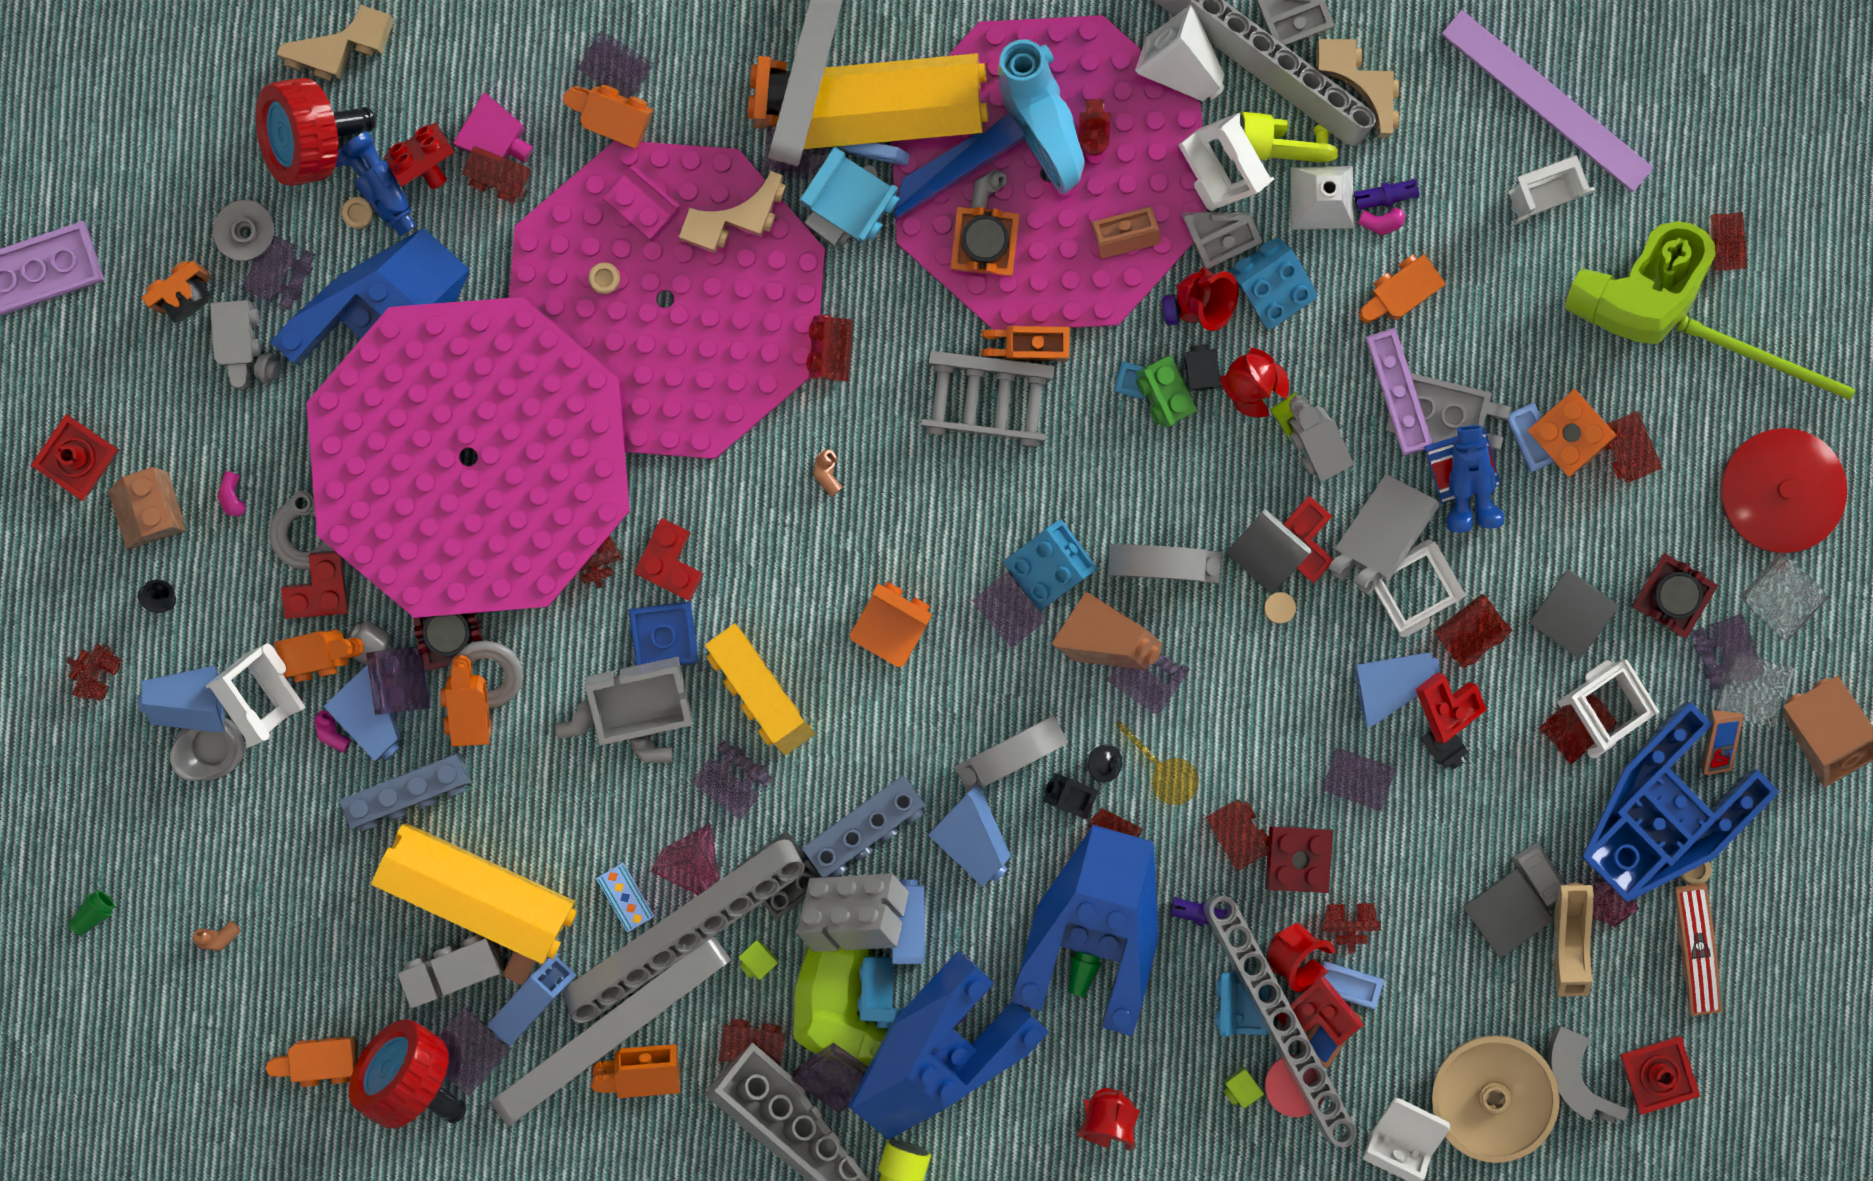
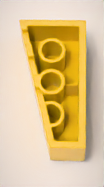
M736 623L705 644L710 652L706 656L707 660L716 672L722 669L727 677L723 683L733 696L736 694L740 695L745 702L740 705L741 709L750 721L756 718L762 728L757 731L768 746L773 743L786 756L815 735L812 728L799 715L800 712L787 694L783 692L782 686L771 671L767 669L762 658Z

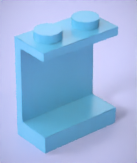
M834 147L800 201L801 204L865 244L868 238L871 240L875 239L883 226L879 222L885 212L891 214L900 198L896 196L898 187L893 184L892 186L886 184L846 158L845 153Z

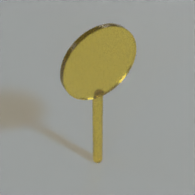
M1117 722V727L1156 766L1152 775V787L1157 797L1171 805H1179L1189 801L1195 795L1199 785V778L1195 768L1188 761L1180 758H1170L1160 762L1122 722Z

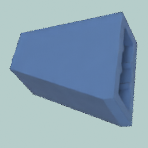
M1431 652L1353 665L1364 727L1374 726L1417 697L1415 689L1435 673H1440L1437 658H1432Z
M369 663L323 707L374 761H380L382 758L387 761L400 749L397 744L402 738L379 670L375 665L372 666Z
M215 666L141 681L142 694L137 695L138 706L141 713L146 712L150 724L216 733L225 732L224 707L211 688L206 687L209 682L219 675Z
M976 784L935 826L928 836L983 887L990 879L996 882L1008 870L1004 864L1011 855L983 792Z
M899 879L901 884L909 891L904 917H898L902 921L897 948H893V964H924V885H918V879Z
M556 955L553 960L549 958L530 976L487 1026L498 1039L511 1046L577 975Z

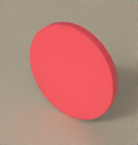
M1290 1054L1291 1057H1294V1056H1297V1055H1298V1054ZM1282 1058L1278 1059L1270 1067L1265 1078V1093L1269 1103L1275 1110L1285 1116L1303 1117L1311 1114ZM1313 1068L1307 1069L1303 1074L1305 1084H1311L1316 1078V1072ZM1325 1096L1319 1100L1318 1108L1324 1101Z

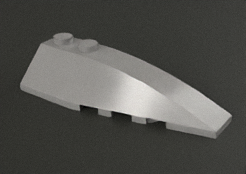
M753 1042L719 1074L704 1093L705 1096L750 1135L808 1181H868L854 1159L848 1156L841 1146V1141L834 1131L831 1132L824 1122L820 1111L807 1098L805 1090L800 1083Z

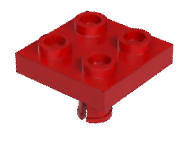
M434 122L431 125H424L419 128L414 136L407 141L398 142L393 145L388 153L384 155V158L401 187L422 175L430 189H437L447 180V177L442 173L437 164L453 154L454 151L437 123Z
M66 414L30 466L80 500L85 501L119 452V449Z
M1678 1035L1620 1054L1639 1115L1701 1097L1682 1036Z

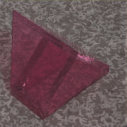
M711 823L663 848L651 872L697 895L713 886L719 877Z
M1601 876L1590 884L1593 885L1594 894L1592 919L1611 924L1615 928L1639 910L1634 899L1625 902Z

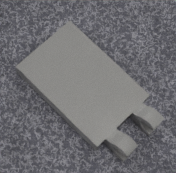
M1410 373L1432 443L1457 436V428L1462 426L1481 425L1483 428L1486 415L1507 421L1506 419L1509 418L1511 407L1490 402L1491 392ZM1389 414L1385 432L1396 434ZM1487 433L1491 449L1500 451L1504 437Z
M1385 474L1336 546L1335 551L1340 556L1336 557L1329 566V570L1334 572L1332 575L1344 581L1355 564L1359 565L1365 570L1357 575L1354 583L1359 585L1358 590L1370 595L1380 577L1387 581L1390 580L1439 508L1438 501Z

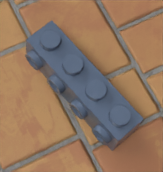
M454 754L342 798L339 802L350 829L359 827L360 832L378 826L376 820L388 816L391 821L407 815L406 808L416 804L419 809L437 803L435 797L447 793L448 798L466 791L464 786L472 783L462 755Z
M903 774L801 849L822 878L828 875L830 877H837L848 869L845 863L855 857L859 861L871 853L873 849L870 845L879 838L884 843L898 833V830L895 828L904 820L911 824L924 813L921 808L926 804Z

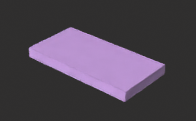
M82 221L0 249V316L105 281L86 222Z

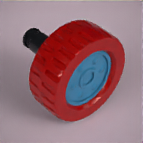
M308 78L288 79L270 83L261 90L256 104V132L263 159L273 177L281 184L287 186L308 184L328 178L333 173L337 163L338 137L360 134L363 131L371 132L376 123L374 113L368 107H363L361 110L351 109L333 113L324 91L316 82Z
M399 1020L381 1030L360 1055L349 1082V1100L354 1109L371 1121L388 1129H396L407 1125L426 1108L442 1118H447L449 1123L454 1124L464 1117L467 1109L464 1101L458 1100L455 1095L441 1087L449 1059L446 1044L433 1032L412 1020Z

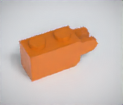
M576 85L575 87L572 86L570 90L568 89L562 95L565 105L582 113L580 121L583 128L635 149L640 145V142H643L654 109L647 107L648 103L633 96L629 99L620 96L617 89L608 85L596 86L592 90L580 88V86L577 87Z
M1414 254L1399 264L1402 270L1397 274L1391 276L1388 272L1373 283L1376 287L1370 293L1373 299L1364 304V307H1361L1358 313L1362 322L1370 324V322L1377 320L1384 314L1388 319L1398 320L1446 285L1425 254L1419 258H1416Z
M1008 326L1006 330L987 329L981 331V337L986 339H1006V349L986 348L981 350V357L1006 358V360L1069 361L1070 327Z
M337 629L313 632L273 642L276 653L286 666V671L283 675L285 678L293 677L294 683L312 680V673L318 672L319 677L338 674V667L349 665L348 658L362 655V652H364V644L361 639H344L343 634Z
M460 654L452 660L451 676L447 678L446 687L441 688L440 691L441 706L447 707L448 716H444L445 735H450L451 747L489 745L492 730L486 680L480 675H473L470 659H468V656Z
M355 1036L298 1041L288 1050V1055H281L280 1057L277 1056L270 1059L265 1069L271 1077L290 1076L291 1082H300V1087L319 1085V1080L331 1079L332 1084L350 1082V1077L357 1063Z
M677 1044L619 1049L615 1053L614 1060L599 1061L593 1064L591 1074L594 1077L591 1082V1088L597 1093L617 1092V1098L680 1093V1065Z

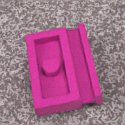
M634 165L630 167L628 172L621 177L603 198L604 201L651 241L681 207Z

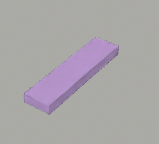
M1396 328L1365 337L1402 455L1407 456L1425 450L1424 446L1433 443Z

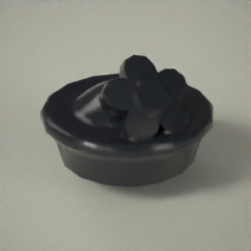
M150 580L138 591L137 598L139 603L151 612H167L176 604V596L172 586L163 580Z
M1109 744L1100 745L1092 750L1087 759V768L1091 777L1102 783L1114 780L1121 772L1123 765L1120 751L1115 746Z

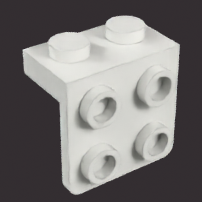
M1395 1098L1371 1131L1362 1159L1406 1181H1424L1431 1156L1448 1134L1450 1124L1409 1102Z

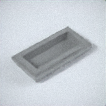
M1537 841L1511 859L1546 908L1549 909L1556 905L1560 886L1565 884Z

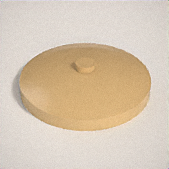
M1482 1036L1463 1043L1445 1058L1434 1079L1432 1107L1435 1116L1450 1124L1449 1132L1445 1138L1457 1150L1479 1161L1503 1163L1514 1161L1530 1154L1547 1139L1558 1116L1559 1090L1550 1066L1534 1048L1520 1040L1507 1036Z

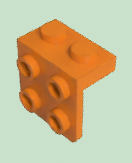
M886 582L885 586H882L878 583L872 593V597L851 631L850 639L896 667H902L908 660L933 614L928 612L930 606L914 597L912 602L901 597L903 590L895 585Z

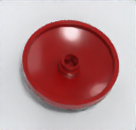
M1777 428L1752 436L1732 453L1722 473L1720 499L1727 521L1743 540L1764 551L1792 553L1818 544L1835 529L1845 509L1847 481L1838 457L1822 440L1801 430Z

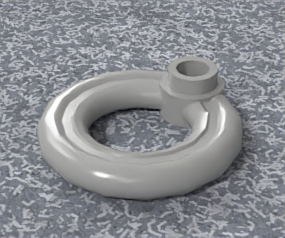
M306 491L296 492L290 500L277 509L270 523L269 538L273 551L283 563L295 569L310 570L308 557L310 553L334 550L322 541L321 545L315 550L308 552L300 551L294 548L289 541L288 528L296 517L309 515L315 517L314 496ZM300 498H306L307 506L304 509H299L297 506Z
M488 640L472 642L454 656L457 657L460 654L468 656L471 664L478 659H492L504 669L505 677L503 683L496 689L487 691L489 708L500 707L506 704L521 689L524 677L521 662L512 650L501 643ZM451 660V663H450V668H449V672H448L449 675H448V676H451V675H450V670H451V668H452V660Z

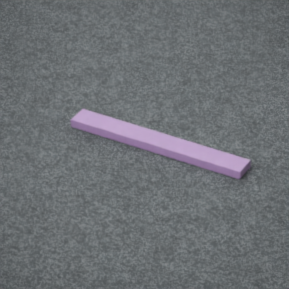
M1463 10L1457 14L1442 32V37L1630 192L1633 193L1654 168Z

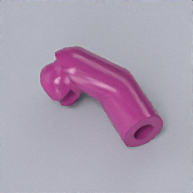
M1392 208L1389 213L1378 217L1364 210L1357 224L1379 235H1386L1399 230L1404 225L1405 213L1399 208Z
M225 470L217 498L224 513L229 516L240 517L246 509L245 503L238 500L235 494L240 475Z
M327 710L319 711L314 719L318 739L322 743L345 753L351 743V739L337 733L335 719Z

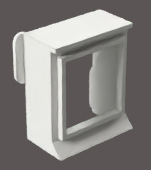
M1240 112L1197 129L1178 144L1198 179L1194 182V187L1205 207L1210 211L1255 195L1274 180V177H1269L1240 126ZM1219 139L1229 158L1236 164L1244 178L1243 180L1231 183L1212 150L1209 141Z
M1577 155L1518 177L1519 184L1514 189L1508 191L1518 216L1514 223L1515 225L1522 223L1534 214L1575 200L1578 197L1586 196L1595 191V187L1589 188Z
M1426 540L1411 548L1394 573L1427 556L1449 597L1405 621L1384 584L1383 578L1380 577L1374 588L1387 614L1402 637H1407L1427 626L1430 622V616L1466 597L1438 545L1431 540Z
M265 644L245 653L206 685L207 688H211L245 737L246 748L267 740L270 737L269 731L287 716L305 708L283 675L286 671L285 664L270 644ZM247 667L275 706L262 719L258 717L255 711L250 709L231 681Z
M1627 659L1612 663L1609 660L1602 662L1586 673L1585 683L1557 701L1560 707L1569 704L1573 706L1594 740L1595 744L1587 749L1590 758L1599 757L1612 748L1622 737L1654 715L1660 713ZM1615 677L1637 712V715L1608 734L1585 697Z

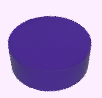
M1175 294L1164 295L1162 303L1165 324L1167 326L1179 325Z

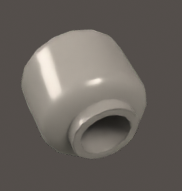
M364 621L361 624L355 623L345 638L361 639L364 644V652H362V655L352 658L365 666L369 663L374 666L378 661L384 663L393 648L388 645L390 634L370 621Z

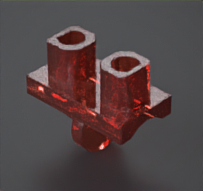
M1103 99L1085 100V112H1079L1078 140L1085 153L1096 156L1102 154L1107 149V146H1109L1111 112H1104Z
M1743 212L1710 215L1712 240L1715 243L1716 253L1714 271L1747 269Z
M611 535L597 549V554L593 555L580 569V571L592 570V572L581 575L583 584L595 581L597 589L604 588L602 578L613 576V571L611 567L600 569L599 566L623 560L621 550L616 549Z
M96 644L87 664L86 661L90 652L84 649L81 650L77 659L68 656L66 663L73 666L68 677L77 681L81 671H83L72 695L78 698L88 697L103 701L110 686L96 679L101 669L116 675L123 660L110 652L112 648L104 644Z
M1356 903L1357 920H1345V904H1327L1325 921H1321V930L1324 932L1347 931V935L1335 936L1336 945H1347L1348 953L1355 954L1356 945L1367 944V935H1356L1355 931H1381V921L1377 920L1374 903Z

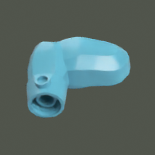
M1016 40L1009 43L1000 55L998 75L1000 76L999 88L1001 97L1008 113H1010L1026 134L1025 142L1041 164L1053 186L1059 193L1066 194L1079 184L1085 164L1077 137L1075 122L1067 104L1060 98V87L1050 71L1048 64L1053 62L1054 58L1047 45L1044 44L1040 47L1030 40Z

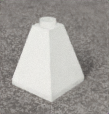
M1192 5L1186 7L1146 37L1135 69L1139 75L1200 101H1204L1208 97L1215 99L1224 90L1225 86L1222 84L1224 79L1223 70L1198 14Z
M1353 166L1290 167L1291 230L1354 229Z

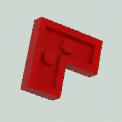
M1309 495L1283 525L1312 550L1296 569L1314 584L1334 560L1312 540L1332 518V515Z
M661 518L634 574L691 601L704 573L678 561L691 532Z
M335 551L310 553L308 557L312 583L287 585L281 588L285 619L347 614L349 609L342 557Z
M1435 673L1415 689L1434 738L1439 743L1445 744L1487 710L1476 683L1468 682L1453 694L1445 674Z
M1324 976L1290 1004L1305 1034L1319 1023L1337 1046L1342 1045L1364 1026L1362 1021ZM1281 1012L1276 1017L1285 1026L1286 1015Z

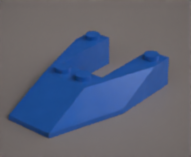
M422 228L336 277L292 317L270 343L292 363L300 366L340 321L362 339L388 307L456 302L470 269L426 229Z
M1692 702L1680 705L1658 727L1626 765L1582 855V858L1625 902H1629L1716 858L1779 793L1758 769L1748 771L1710 809L1670 769L1713 725Z
M1092 825L1037 905L1013 989L1011 1003L1042 1011L1059 948L1062 946L1119 962L1104 1012L1102 1028L1133 1036L1158 944L1153 841Z
M958 950L893 1020L848 1107L889 1140L946 1109L1026 1057L1049 1031L1024 1006L1010 1002L972 1044L953 1029L954 1026L994 984L976 964Z

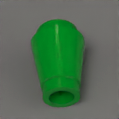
M100 890L89 893L72 920L68 923L69 927L77 935L82 936L85 932H88L112 915V910L115 908L114 902L107 894Z
M1076 951L1075 954L1071 955L1069 993L1081 997L1086 996L1102 964L1099 961L1100 957Z

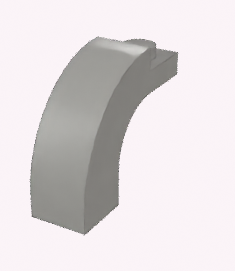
M1110 544L1109 576L1173 579L1205 583L1220 582L1221 552L1169 546Z
M1053 715L954 766L968 793L976 784L980 788L985 787L1066 745L1068 741Z
M1556 1024L1548 1044L1547 1063L1555 1076L1559 1098L1571 1110L1590 1121L1595 1109L1598 1110L1596 1116L1614 1123L1616 1118L1625 1121L1629 1112L1628 1108L1593 1094L1582 1079L1581 1061L1590 1038Z

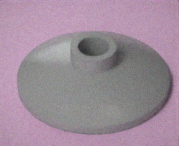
M238 200L228 204L219 212L213 226V238L217 248L226 257L235 261H250L258 258L269 248L274 237V222L270 213L261 204L252 200ZM251 228V235L248 238H243L244 230Z

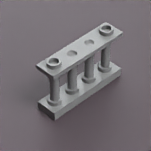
M930 351L929 366L935 367L937 380L932 420L922 419L921 427L927 428L928 434L945 436L947 430L1019 439L1020 445L1038 447L1039 442L1045 443L1046 434L1037 433L1042 387L1046 385V380L1053 381L1055 366ZM954 369L966 370L965 375L968 376L962 424L944 422L950 374H953ZM984 373L997 374L996 379L999 380L993 428L975 425L980 380L984 378ZM1015 377L1028 378L1027 383L1030 384L1025 431L1006 429L1011 383L1015 382Z

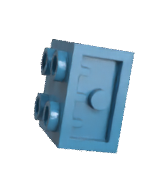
M1062 519L1046 528L1004 560L1005 566L1039 611L1046 608L1098 569Z

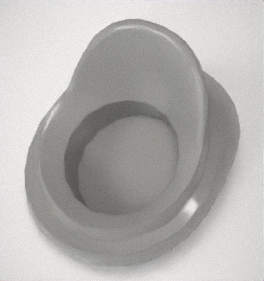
M225 718V732L216 733L182 728L178 732L175 744L170 751L171 766L176 774L185 780L209 781L220 778L232 772L241 762L245 749L244 739L237 726L227 718Z

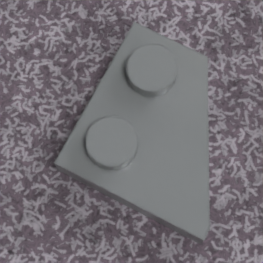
M1256 0L1269 34L1285 46L1320 34L1335 26L1325 0Z
M1185 212L1181 214L1202 264L1207 269L1263 243L1252 216L1248 212Z

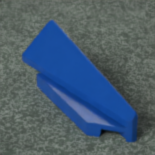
M1010 113L1004 115L985 133L982 131V133L971 136L903 178L898 195L900 200L894 211L896 221L1023 142L1026 134Z

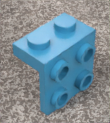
M1279 237L1265 242L1260 250L1249 257L1239 260L1228 271L1235 276L1239 288L1244 291L1262 324L1267 329L1276 327L1317 297V292L1294 251Z
M865 957L859 971L860 980L862 981V993L858 999L860 1020L877 1021V1028H890L893 1020L903 1010L901 1008H892L893 958Z
M1235 970L1222 973V977L1218 978L1216 983V996L1221 998L1220 1010L1216 1011L1215 1027L1220 1029V1036L1228 1037L1234 1034L1269 1035ZM1245 971V972H1246L1247 974H1250V973H1252V972H1254V971ZM1263 985L1260 988L1258 996L1261 1001L1264 1002L1270 998L1269 985Z

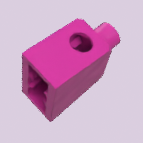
M484 92L453 142L462 151L502 166L510 155L525 163L534 149L533 146L520 139L525 131V127Z

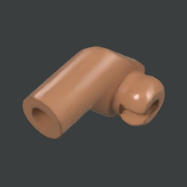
M825 449L819 452L815 458L813 475L826 492L833 497L843 487L833 476L837 460L836 454L830 449Z
M230 920L220 931L203 928L197 929L193 933L192 939L200 949L220 951L241 932V929Z

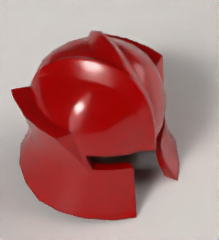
M1202 267L1198 272L1187 275L1180 283L1176 284L1177 304L1181 311L1180 319L1189 323L1200 322L1206 330L1216 331L1224 327L1231 319L1239 297V286L1232 273L1223 271L1214 274L1207 268Z
M1254 347L1250 348L1249 353L1235 359L1226 375L1220 376L1222 387L1232 399L1235 408L1246 416H1270L1267 406L1262 399L1270 398L1272 390L1285 399L1288 398L1289 379L1287 373L1282 366L1275 363L1268 353Z
M1296 923L1280 932L1273 933V939L1267 949L1266 957L1273 973L1283 976L1295 992H1304L1329 971L1314 959H1310L1303 967H1299L1300 963L1315 949L1330 954L1336 951L1330 941L1315 938L1300 923Z
M1102 1088L1096 1091L1090 1100L1083 1099L1085 1120L1077 1132L1078 1137L1109 1148L1111 1139L1125 1143V1148L1128 1151L1136 1148L1134 1127L1140 1110L1136 1109L1132 1101L1124 1096L1121 1089L1116 1091L1111 1088Z

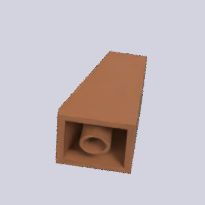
M151 467L123 476L108 490L127 550L187 531L167 471Z
M1087 591L1051 643L1075 662L1146 670L1149 665L1157 661L1161 653L1160 648L1163 645L1148 630Z
M1838 675L1830 680L1829 678H1824L1817 682L1809 692L1803 695L1801 693L1795 694L1786 701V705L1783 706V718L1824 788L1873 761V725Z

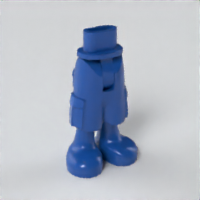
M366 131L346 143L338 151L335 167L348 165L359 175V178L354 181L356 188L364 196V199L372 205L381 219L388 223L387 227L393 226L399 237L403 236L416 226L409 215L412 210L408 206L405 191L397 184V180L389 165L385 161L381 162L372 136Z
M1469 425L1457 428V439L1453 442L1452 469L1449 475V493L1455 496L1456 500L1454 507L1446 517L1447 529L1452 532L1463 533L1473 528V514L1469 498L1474 493L1476 497L1474 511L1477 524L1487 529L1498 528L1504 524L1505 517L1503 511L1494 505L1490 499V494L1496 488L1495 471L1490 463L1487 439L1482 435V426Z

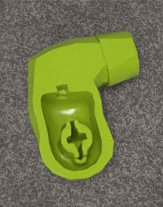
M1680 221L1660 224L1650 232L1642 255L1634 263L1626 278L1614 279L1613 275L1581 268L1571 285L1566 299L1565 310L1591 324L1602 327L1612 334L1635 342L1656 345L1690 311L1701 284L1715 258V243L1706 231L1694 224Z
M806 945L804 959L794 989V1039L809 1051L834 1062L854 1065V1069L867 1071L889 1028H877V1021L860 1020V1014L858 1013V999L862 993V981L859 976L860 966L865 957H873V949L843 950L839 946L838 951L813 952Z

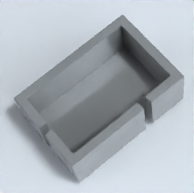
M678 657L620 669V676H615L614 671L586 677L585 688L599 745L692 726L691 708L686 689H684V679Z
M893 873L809 878L797 935L813 952L838 951L839 946L843 950L897 948L902 921L898 917H904L909 891Z
M475 935L463 940L464 947L456 950L455 945L452 944L433 952L434 959L427 961L426 957L422 956L403 964L405 970L397 973L410 1008H415L438 999L440 996L448 995L504 972L506 966L497 943L481 935Z

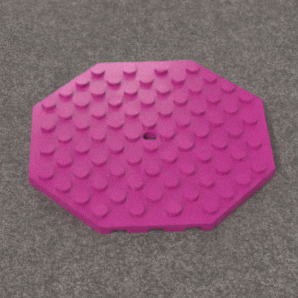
M1103 15L978 22L948 56L978 53L979 64L985 63L986 82H981L980 96L981 103H987L988 122H983V132L985 133L1008 113L999 88L1000 76L998 75V66L1003 49L1009 43L1016 40H1030L1040 47L1044 44L1047 45L1054 58V61L1048 65L1060 87V98L1067 104L1073 116L1077 137L1084 156L1085 164L1079 184L1066 194H1061L1051 182L1042 180L1040 177L1042 166L1024 140L1000 155L995 161L896 221L897 245L915 259L920 266L945 286L992 330H1006L1008 326L1070 328L1119 326L1193 244L1181 214L1185 212H1207V208L1194 187V182L1198 179L1178 146L1194 131L1202 127L1201 103L1196 98L1139 75L1135 69L1142 50ZM975 134L892 141V146L899 147L910 154L908 165L893 164L894 185L898 187L896 196L898 197L903 178ZM993 170L1003 172L1007 177V183L1003 188L988 196L986 209L991 210L994 208L1002 210V212L1020 213L1013 277L950 270L957 207L971 208L975 181ZM1152 206L1160 232L1161 243L1101 259L1091 222Z
M614 140L514 227L509 298H525L619 378L625 453L717 459L739 438L743 437L768 413L786 400L797 388L816 374L825 248L783 199L781 203L775 201L771 212L776 214L770 232L764 231L762 238L727 225L726 230L730 231L724 248L718 247L716 254L682 242L679 238L689 208L711 212L731 209L746 202L763 186L766 180L739 149L640 142V145L635 149ZM632 165L681 206L652 241L603 199ZM603 262L615 266L621 277L618 289L608 295L595 292L589 284L590 270L596 264ZM663 291L671 292L674 295V302L668 308L658 306L656 301L657 296Z
M523 297L388 307L306 403L317 536L414 618L549 607L630 512L619 378ZM467 448L475 450L478 455L476 463L472 466H465L460 462V454Z

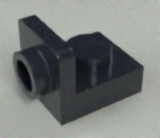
M1432 730L1420 737V740L1441 769H1446L1450 766L1454 770L1467 760L1465 754L1471 751L1467 745L1463 744L1457 734L1445 744L1436 742Z
M1055 773L1046 785L1043 802L1087 820L1099 791Z

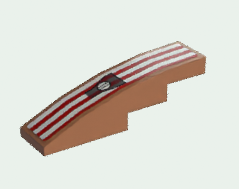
M1702 883L1674 887L1678 944L1682 951L1683 978L1687 986L1688 1011L1691 1016L1722 1012L1717 951L1707 885Z

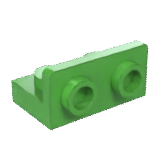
M1167 355L1135 371L1138 376L1136 380L1138 389L1143 396L1147 395L1152 406L1150 407L1151 416L1162 428L1171 427L1176 424L1175 422L1198 411L1171 355Z

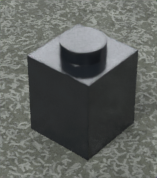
M1209 344L1190 346L1191 351L1184 354L1188 392L1219 389L1221 382L1217 349H1209Z

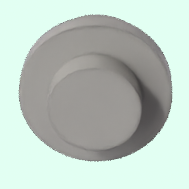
M261 354L254 366V376L264 384L272 383L280 375L281 363L276 354Z

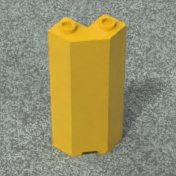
M978 53L825 67L803 149L982 133L983 122H988L987 103H981L980 96L981 82H986L985 63L979 64Z
M409 823L401 825L391 848L388 847L371 882V885L541 964H544L548 958L554 959L561 942L556 940L559 933L564 929V926L571 927L578 912L573 909L576 903L575 900Z

